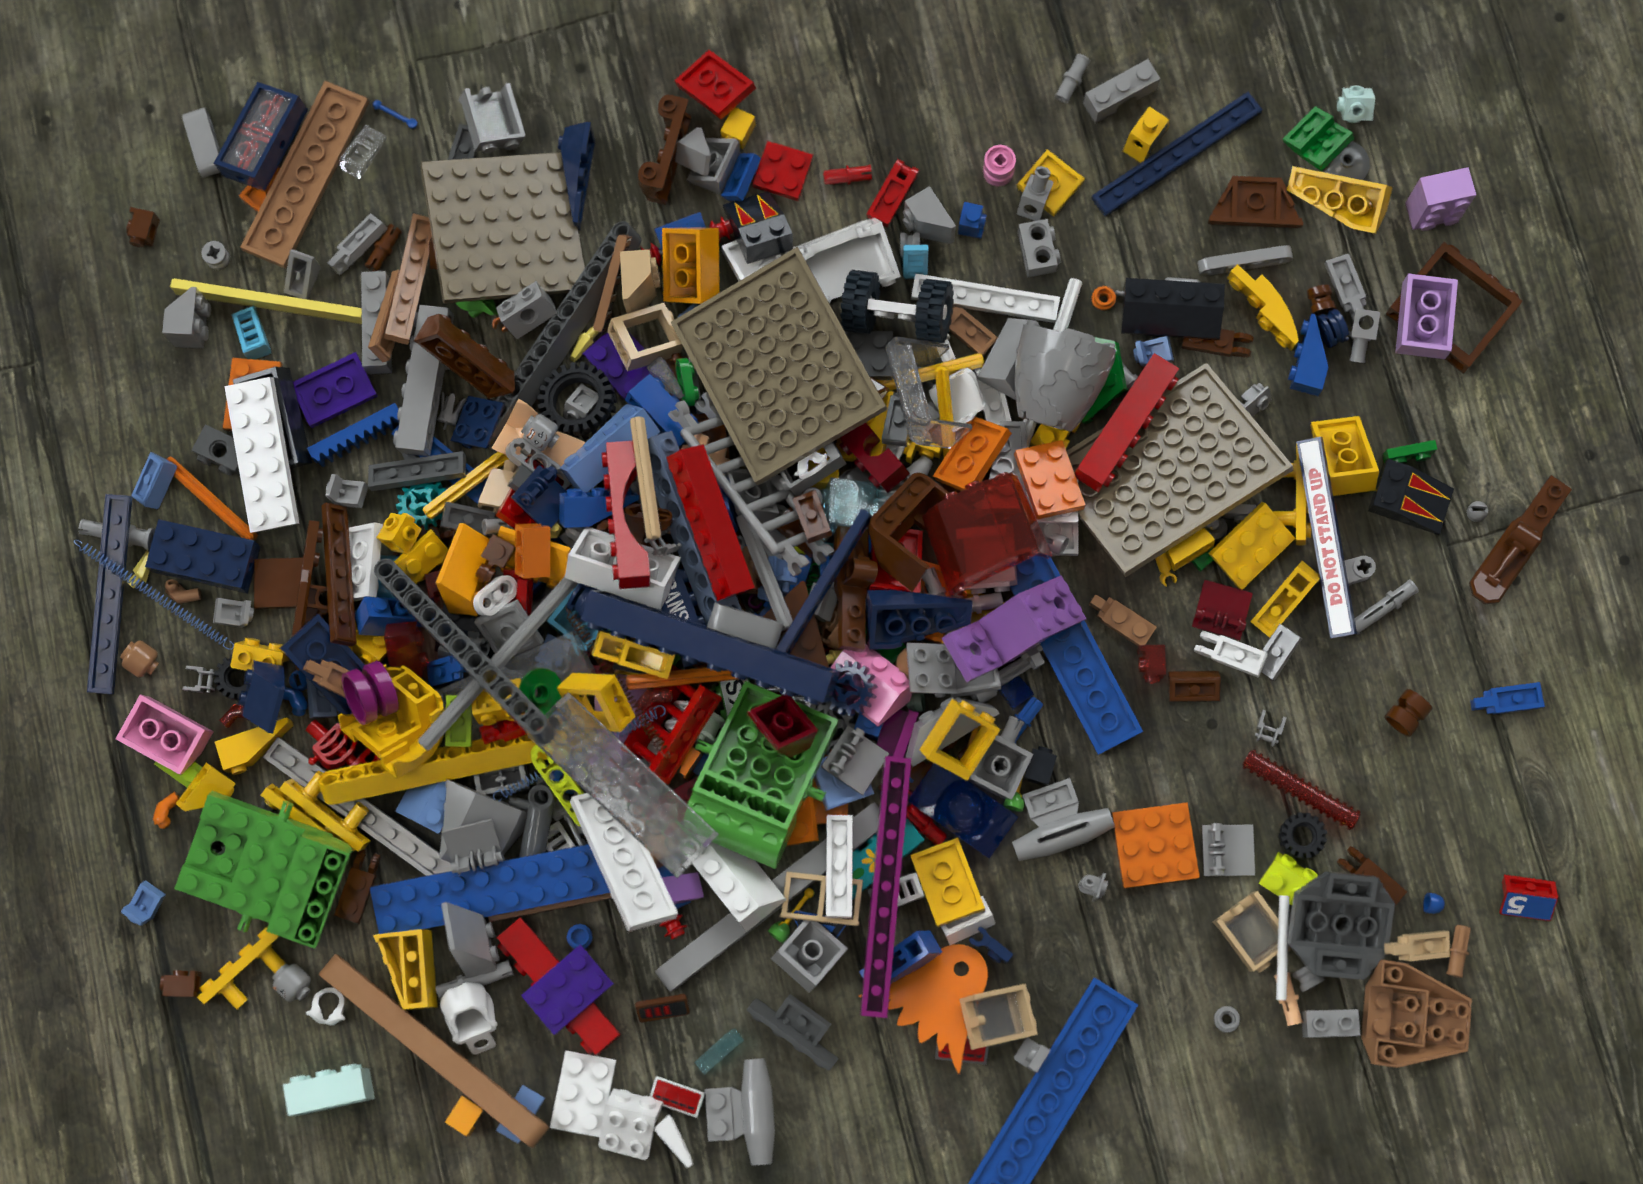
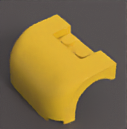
M384 664L383 666L387 670L396 690L398 711L384 717L378 713L377 720L365 725H361L353 714L341 713L337 716L341 731L354 742L361 741L381 759L382 767L397 779L426 762L441 744L443 736L430 750H426L418 743V739L443 713L444 705L440 694L404 665L401 668H387V665Z

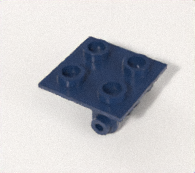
M468 396L450 441L461 443L463 447L471 449L472 446L487 449L505 403Z
M539 465L511 498L536 523H540L541 526H550L551 529L559 520V493H567V491L555 480L557 478L556 468L553 466L543 468Z

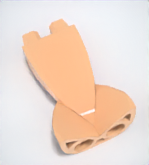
M518 399L492 449L506 454L505 449L507 445L514 439H523L524 434L521 430L530 416L535 417L538 413L526 402ZM557 431L556 434L560 437L551 449L547 446L541 452L562 466L565 459L576 453L586 442ZM519 446L516 447V455L521 454V447ZM556 474L558 477H560V478L563 480V477H562L561 475Z

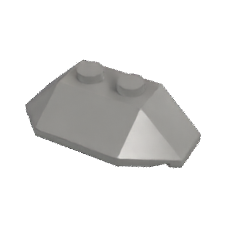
M953 697L943 701L940 704L941 707L934 712H925L919 717V721L914 723L905 758H911V765L913 767L927 759L919 749L951 699H954ZM959 697L954 699L959 703L965 700L975 707L974 711L979 714L982 711L990 714L992 717L999 714L998 710L992 705ZM960 713L938 749H943L981 724Z

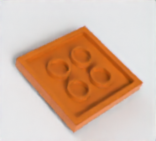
M1188 802L1111 813L1115 825L1114 834L1123 889L1200 878Z

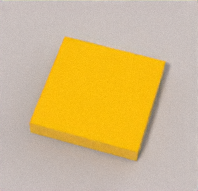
M1047 149L1020 180L1016 188L1024 192L1031 174L1035 173L1036 168L1040 166L1048 168L1050 170L1048 180L1054 183L1044 209L1054 217L1083 184L1085 178Z

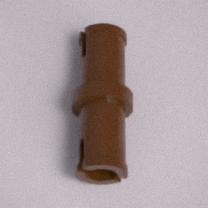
M392 224L387 226L388 229L384 232L380 241L375 242V249L364 264L369 270L372 267V272L379 271L386 257L391 256L392 248L402 234V231L397 227L394 231V225Z

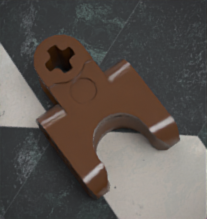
M631 504L627 506L623 513L631 534L639 544L653 548L650 543H645L644 541L646 533L642 505ZM657 508L660 530L665 531L672 524V513L667 509ZM612 515L604 518V521H601L597 526V530L609 533L608 519H612ZM658 539L655 540L658 547H661L660 541Z

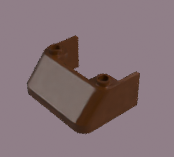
M923 473L912 474L871 517L867 525L878 565L913 592L929 566L898 543V541L914 524L926 531H934L942 525L957 537V530L968 529L977 513Z

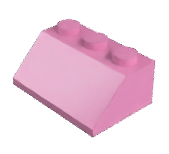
M865 644V650L862 652L842 650L830 667L836 669V663L842 664L844 667L846 660L851 661L852 665L856 661L861 663V667L866 666L870 669L867 674L875 675V679L871 683L878 685V688L872 690L876 698L869 699L871 707L863 706L864 713L862 715L877 726L881 725L910 702L912 693H910L909 679L895 665L875 650L869 649L867 644ZM842 686L843 688H846L848 691H857L856 689L852 688V686Z
M139 695L116 740L182 775L202 754L213 731L149 696Z

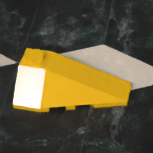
M1293 166L1287 191L1351 229L1376 234L1387 212L1392 187Z

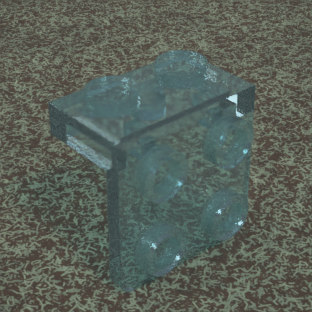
M831 477L826 488L821 490V503H824L823 511L832 536L837 526L851 527L861 509L869 512L871 516L879 510V489L872 483Z

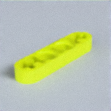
M536 744L531 750L533 765L574 823L581 827L574 810L571 809L570 801L565 800L563 794L567 790H575L578 795L584 794V792L549 744ZM538 752L547 753L549 766L546 767V763L542 758L537 759ZM554 770H560L564 776L559 781H553L549 778L550 773Z

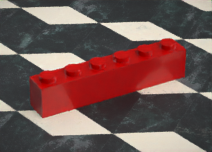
M1155 353L1152 355L1075 472L1076 479L1098 493L1103 485L1108 488L1115 477L1112 473L1116 466L1122 467L1128 457L1125 452L1129 447L1133 449L1141 438L1138 432L1141 428L1147 429L1154 418L1150 414L1154 408L1159 411L1166 400V397L1163 396L1167 389L1172 391L1179 379L1175 377L1179 370L1178 367Z
M704 444L681 449L666 457L717 601L740 595L755 588Z
M521 917L497 937L501 942L498 945L499 949L507 957L509 955L513 956L517 961L514 966L522 976L528 974L534 981L530 984L531 986L559 963V960ZM594 1002L565 1026L572 1035L577 1032L583 1039L580 1044L589 1055L592 1052L595 1055L601 1054L621 1036L620 1032Z

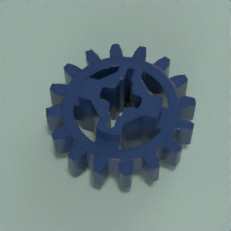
M846 660L844 667L842 664L836 663V670L840 671L832 698L830 701H827V703H832L830 709L838 710L840 715H845L847 712L848 716H855V710L863 714V706L871 707L869 699L876 698L872 690L878 688V685L871 683L875 679V675L867 674L870 669L866 666L861 667V663L856 661L852 665L851 661ZM849 685L857 691H848L846 688H843L842 686Z

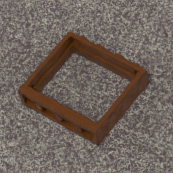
M1443 242L1417 275L1426 276L1442 257L1508 307L1470 355L1452 342V350L1445 360L1464 374L1523 301L1519 299L1515 291L1506 289L1499 284V280L1495 276L1482 271L1475 261L1462 256L1454 245H1448ZM1401 294L1386 313L1396 323L1399 321Z

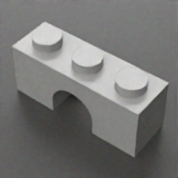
M1149 59L1086 92L1083 104L1094 122L1097 123L1115 113L1117 108L1126 100L1132 97L1139 100L1156 91L1160 77Z

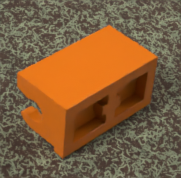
M540 523L515 524L516 575L523 579L550 577V526H541Z
M693 747L683 760L680 773L687 781H690L693 777V770L703 756L701 752Z

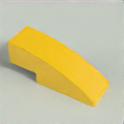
M598 631L592 650L593 656L668 679L675 654L668 655L658 651L659 648L636 644L633 639H622L611 635V632Z

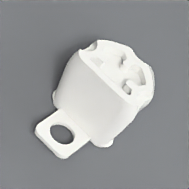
M968 367L949 375L954 424L951 426L952 430L971 421L986 405L982 399L983 394L980 391L977 377ZM935 384L929 390V394L934 405L939 410Z
M466 982L456 988L448 989L441 999L440 1008L453 1036V1042L457 1044L466 1043L473 1055L494 1048L496 1043L490 1032L496 1029L497 1022L495 1021L493 1001L484 986L479 983ZM479 1040H488V1043L483 1047L474 1046Z

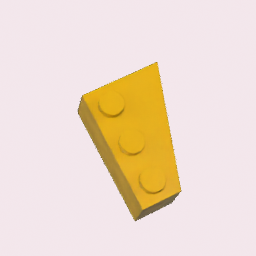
M418 929L373 935L375 942L380 947L383 955L382 959L388 967L392 977V984L403 1010L438 1007L432 930Z

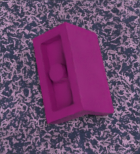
M898 710L884 722L877 745L888 752V756L905 757L914 723H916L918 718V712Z

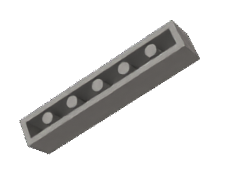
M420 305L419 312L415 314V335L410 339V350H412L411 358L406 363L407 382L402 386L403 405L399 407L397 415L398 421H400L398 431H395L393 438L395 448L403 454L430 456L446 365L414 342V339L427 317L442 314L450 318L453 324L454 314L449 308Z

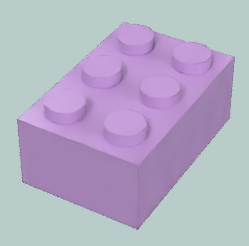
M1468 167L1419 179L1405 203L1413 230L1421 228L1422 231H1426L1438 224L1444 223L1448 226L1459 222L1476 196Z
M1408 274L1402 282L1395 353L1446 359L1452 350L1457 279Z

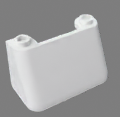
M876 218L858 222L796 246L801 251L829 303L832 299L842 296L846 277L852 270L878 273L882 287L894 284L896 282L895 279L901 277L883 224Z

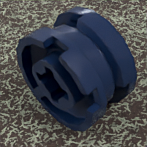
M1337 309L1329 311L1328 315L1321 314L1316 317L1321 339L1328 348L1336 346L1337 342L1343 343L1349 340V337H1346L1349 335L1348 327Z
M579 583L569 598L567 609L572 612L577 611L578 615L582 617L590 590L599 589Z

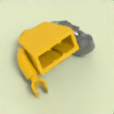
M1221 517L1155 558L1159 572H1161L1160 582L1167 587L1165 579L1171 576L1172 581L1176 583L1177 577L1170 572L1171 568L1173 571H1176L1212 549L1215 542L1221 541L1226 536L1228 529L1226 521Z

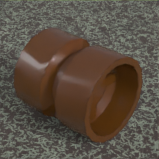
M1406 689L1397 700L1399 705H1393L1384 718L1395 730L1410 737L1420 726L1418 721H1423L1432 711V706L1415 691Z

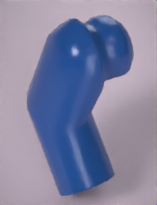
M285 687L283 699L290 702L293 708L292 713L295 716L305 715L308 703L303 693L299 690Z

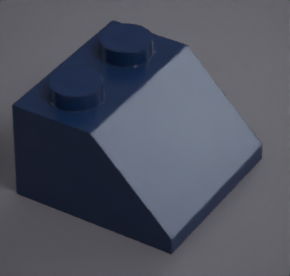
M253 661L252 668L246 670L244 684H247L246 691H241L238 705L242 706L243 717L266 732L273 734L285 692L284 666Z

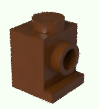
M130 207L129 212L133 217L127 224V234L130 238L129 244L143 248L144 245L153 247L160 219L152 211Z
M173 970V975H162L160 990L163 991V996L197 998L200 995L199 988L201 986L202 972L190 971V976H188L189 971Z

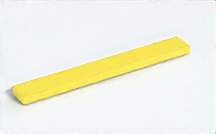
M172 279L170 285L176 295H182L189 288L197 287L207 300L362 324V308L181 279Z

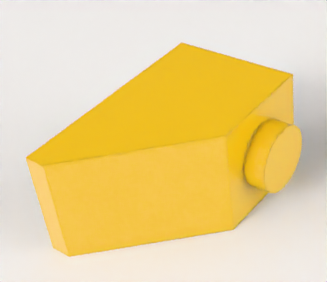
M206 762L176 804L184 811L203 808L211 791L231 797L236 783Z

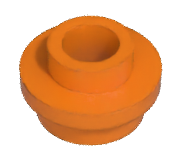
M1098 287L1092 294V303L1099 310H1109L1116 302V294L1110 287ZM1106 296L1108 301L1101 302L1099 297Z

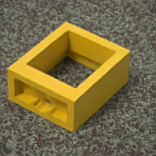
M571 673L557 687L577 729L621 732L636 717L615 675ZM586 695H595L603 711H594Z
M951 699L919 750L928 760L968 781L1001 729L994 723L995 718L984 711L981 714L975 712V707L965 700L959 703ZM961 713L982 726L962 758L958 760L938 748Z

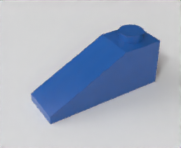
M916 931L894 947L890 984L923 967L943 953L931 931ZM864 968L859 971L862 978L864 974Z

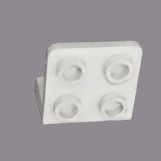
M613 1088L605 1104L599 1147L604 1150L646 1160L650 1154L654 1127L661 1112L663 1101L655 1100L650 1096L633 1094L627 1090Z

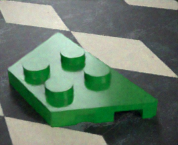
M1095 337V342L1115 344L1116 357L1101 392L1086 416L1082 419L1084 424H1089L1092 421L1091 418L1100 410H1105L1115 398H1119L1127 391L1119 343L1116 341Z

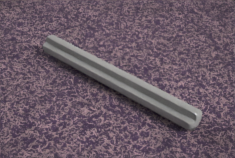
M740 515L736 521L777 622L784 624L782 631H786L791 626L793 619L760 537L743 515Z

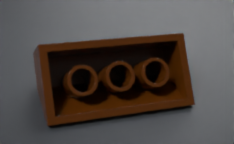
M436 314L427 317L414 342L490 399L513 393L515 390L514 371L507 367L508 364L504 360L494 357L489 353V349L486 346L476 343L470 338L471 336L468 332L454 326L451 319L447 316Z

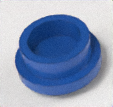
M576 924L568 930L567 941L572 948L575 949L581 944L585 949L592 942V932L586 925Z

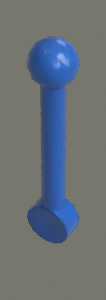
M379 100L374 101L372 104L374 109H381L407 123L410 129H415L418 125L415 119H408L383 106Z

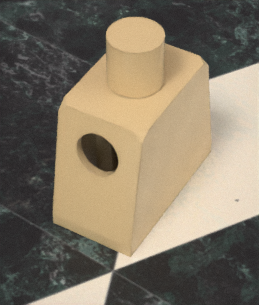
M505 460L503 470L495 468L491 470L478 501L479 509L492 511L497 514L510 490V487L507 485L517 470V465L510 460Z

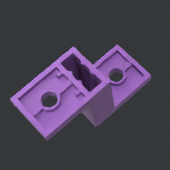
M1061 575L1017 594L980 620L942 637V640L965 681L969 682L1014 661L1049 637L1081 623L1086 617Z

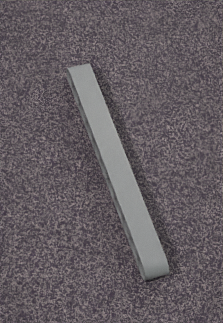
M875 802L852 818V852L877 833L879 806ZM827 838L772 880L783 896L787 872L822 876L826 873ZM791 878L789 901L815 881ZM783 903L747 932L730 912L660 966L655 973L669 992L674 991L782 908Z

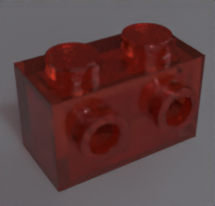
M417 621L387 624L384 640L390 667L401 668L404 665L416 675L422 677L424 667L428 666L427 652L422 651L424 636L423 631H418Z

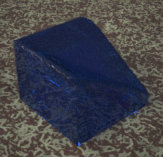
M1020 676L1001 686V690H998L1013 711L1034 696L1033 691Z

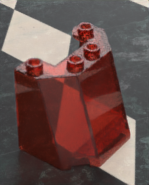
M1004 472L992 479L981 482L979 480L973 481L965 486V490L959 493L954 491L943 496V501L928 509V512L922 516L950 597L965 599L968 597L965 589L1032 557L1040 556L1046 559L1053 557L1017 475Z

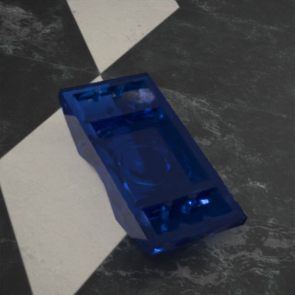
M933 763L907 800L988 858L991 857L1018 818V816L969 781L936 763Z

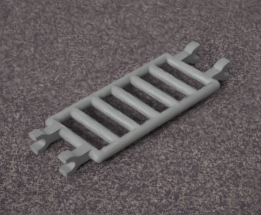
M708 392L703 393L701 396L704 401L702 400L695 404L696 409L705 413L709 418L708 420L697 423L690 415L689 407L684 400L677 402L675 405L677 409L670 411L668 414L673 421L679 422L683 427L680 434L689 447L700 445L694 435L724 425ZM731 436L704 445L719 486L770 552L782 555L788 563V570L793 577L802 572L800 568L810 563L805 556L799 555L793 547L805 542L812 550L813 558L818 566L827 561L825 556L827 557L835 552L830 545L824 544L822 540L809 544L804 532L776 543L769 532L799 519L792 500L795 497L791 490L786 491L779 480L780 476L777 474L765 482L771 481L778 492L746 504L738 493L758 486L753 478L750 477L731 485L724 476V473L745 466L742 457L740 456L716 465L709 456L711 453L735 445ZM783 500H786L793 509V511L765 523H761L753 513Z

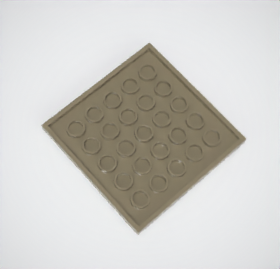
M561 152L421 162L420 168L443 303L511 298L535 281L538 282L548 295L568 293L585 269L578 227L574 226Z

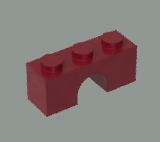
M866 422L840 437L842 443L839 446L848 456L853 454L856 457L853 462L862 472L867 470L871 474L868 479L877 489L882 487L888 493L910 474L889 448L880 455L871 456L873 447L881 440Z

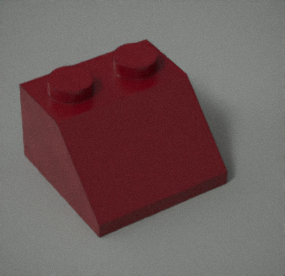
M785 694L747 712V715L778 753L790 758L810 749L818 732V729L793 698Z

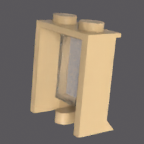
M1255 891L1215 919L1213 923L1243 961L1249 972L1257 970L1260 973L1271 965L1269 960L1276 956L1278 952L1279 919L1260 893Z
M1026 984L959 999L971 1050L1038 1035L1037 1023L1032 1013L1030 995Z

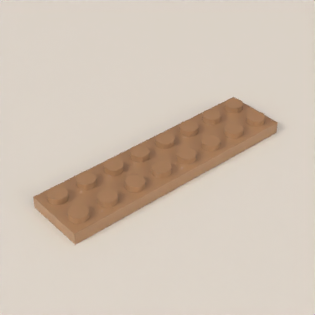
M327 81L324 82L240 246L242 251L286 269L289 252L291 249H296L370 103L368 98Z

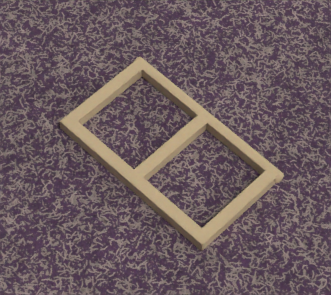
M787 872L784 889L786 901L782 905L780 917L858 926L863 880L852 879V885H857L853 920L823 917L826 876ZM791 878L821 881L817 916L787 913Z

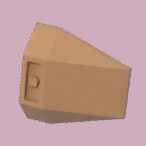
M1380 960L1365 986L1361 1039L1371 1064L1398 1068L1468 1051L1472 999L1406 963Z

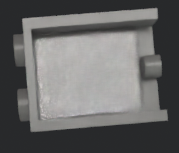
M505 83L500 92L493 93L490 87L482 88L477 95H471L469 88L464 89L458 101L463 107L474 145V152L483 151V153H490L500 148L512 150L519 147L525 138V133L510 83Z

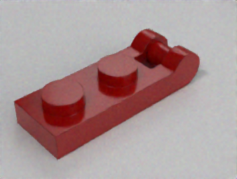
M898 159L868 210L867 217L880 220L888 228L909 189L918 177L920 170L915 167L910 168L905 165L904 161ZM902 174L906 176L905 181L898 178V175Z

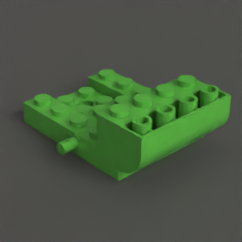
M745 681L716 742L712 745L699 739L695 746V749L705 752L709 756L692 789V795L682 820V830L776 869L796 826L797 813L803 801L809 796L822 802L826 795V792L812 787L816 772L838 727V719L796 702L818 729V732L810 749L791 758L774 749L747 715L749 710L781 695Z
M211 791L207 796L198 828L174 889L237 911L242 915L237 929L240 931L243 929L242 932H248L252 919H260L269 923L267 932L315 949L319 943L350 858L352 847L344 841L332 837V833L290 819L289 815L294 806L291 802L288 804V801H283L280 813L276 814ZM214 841H221L225 845V852L221 854L214 852L212 843Z

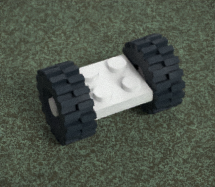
M860 270L849 272L843 287L842 312L840 314L842 318L841 325L845 331L870 334L876 323V316L894 319L895 314L898 315L899 319L915 322V334L918 340L937 343L945 342L950 330L951 315H953L954 290L952 282L934 279L924 280L920 287L921 292L918 295L917 305L880 301L878 273Z

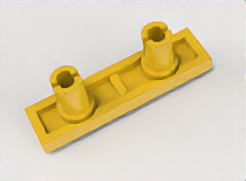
M1296 443V460H1294V463H1291L1293 471L1284 476L1294 477V480H1296V509L1294 511L1273 512L1285 526L1296 528V545H1306V538H1311V523H1306V514H1309Z
M321 771L315 773L305 788L294 779L285 781L279 788L284 793L283 797L287 801L301 806L304 809L305 815L313 820L317 819L324 824L323 828L326 831L343 839L345 843L352 847V851L356 850L359 852L370 843L371 840L357 829V826L369 812V809L362 803L357 802L345 819H343L321 802L317 797L321 792L318 783V777L323 774Z
M267 926L257 935L260 940L254 946L250 943L247 944L238 953L241 957L234 964L229 961L219 970L222 974L215 981L210 978L199 988L202 993L197 998L203 1004H206L217 993L222 994L237 1010L248 999L233 983V978L255 958H260L274 974L280 967L286 964L271 948L273 946L272 943L279 936L267 932Z

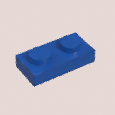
M739 153L721 195L728 201H743L761 160L755 153Z

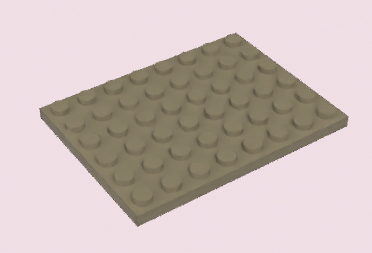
M798 247L671 321L696 372L757 485L888 410Z
M1207 363L1178 380L1172 391L1166 390L1163 395L1166 397V400L1159 411L1154 408L1150 414L1154 418L1147 429L1141 428L1138 432L1141 438L1133 449L1129 447L1125 452L1128 457L1122 467L1116 466L1112 473L1115 477L1108 488L1103 485L1098 493L1078 480V485L1085 502V508L1078 511V517L1125 577L1293 471V465ZM1104 428L1067 450L1074 474Z

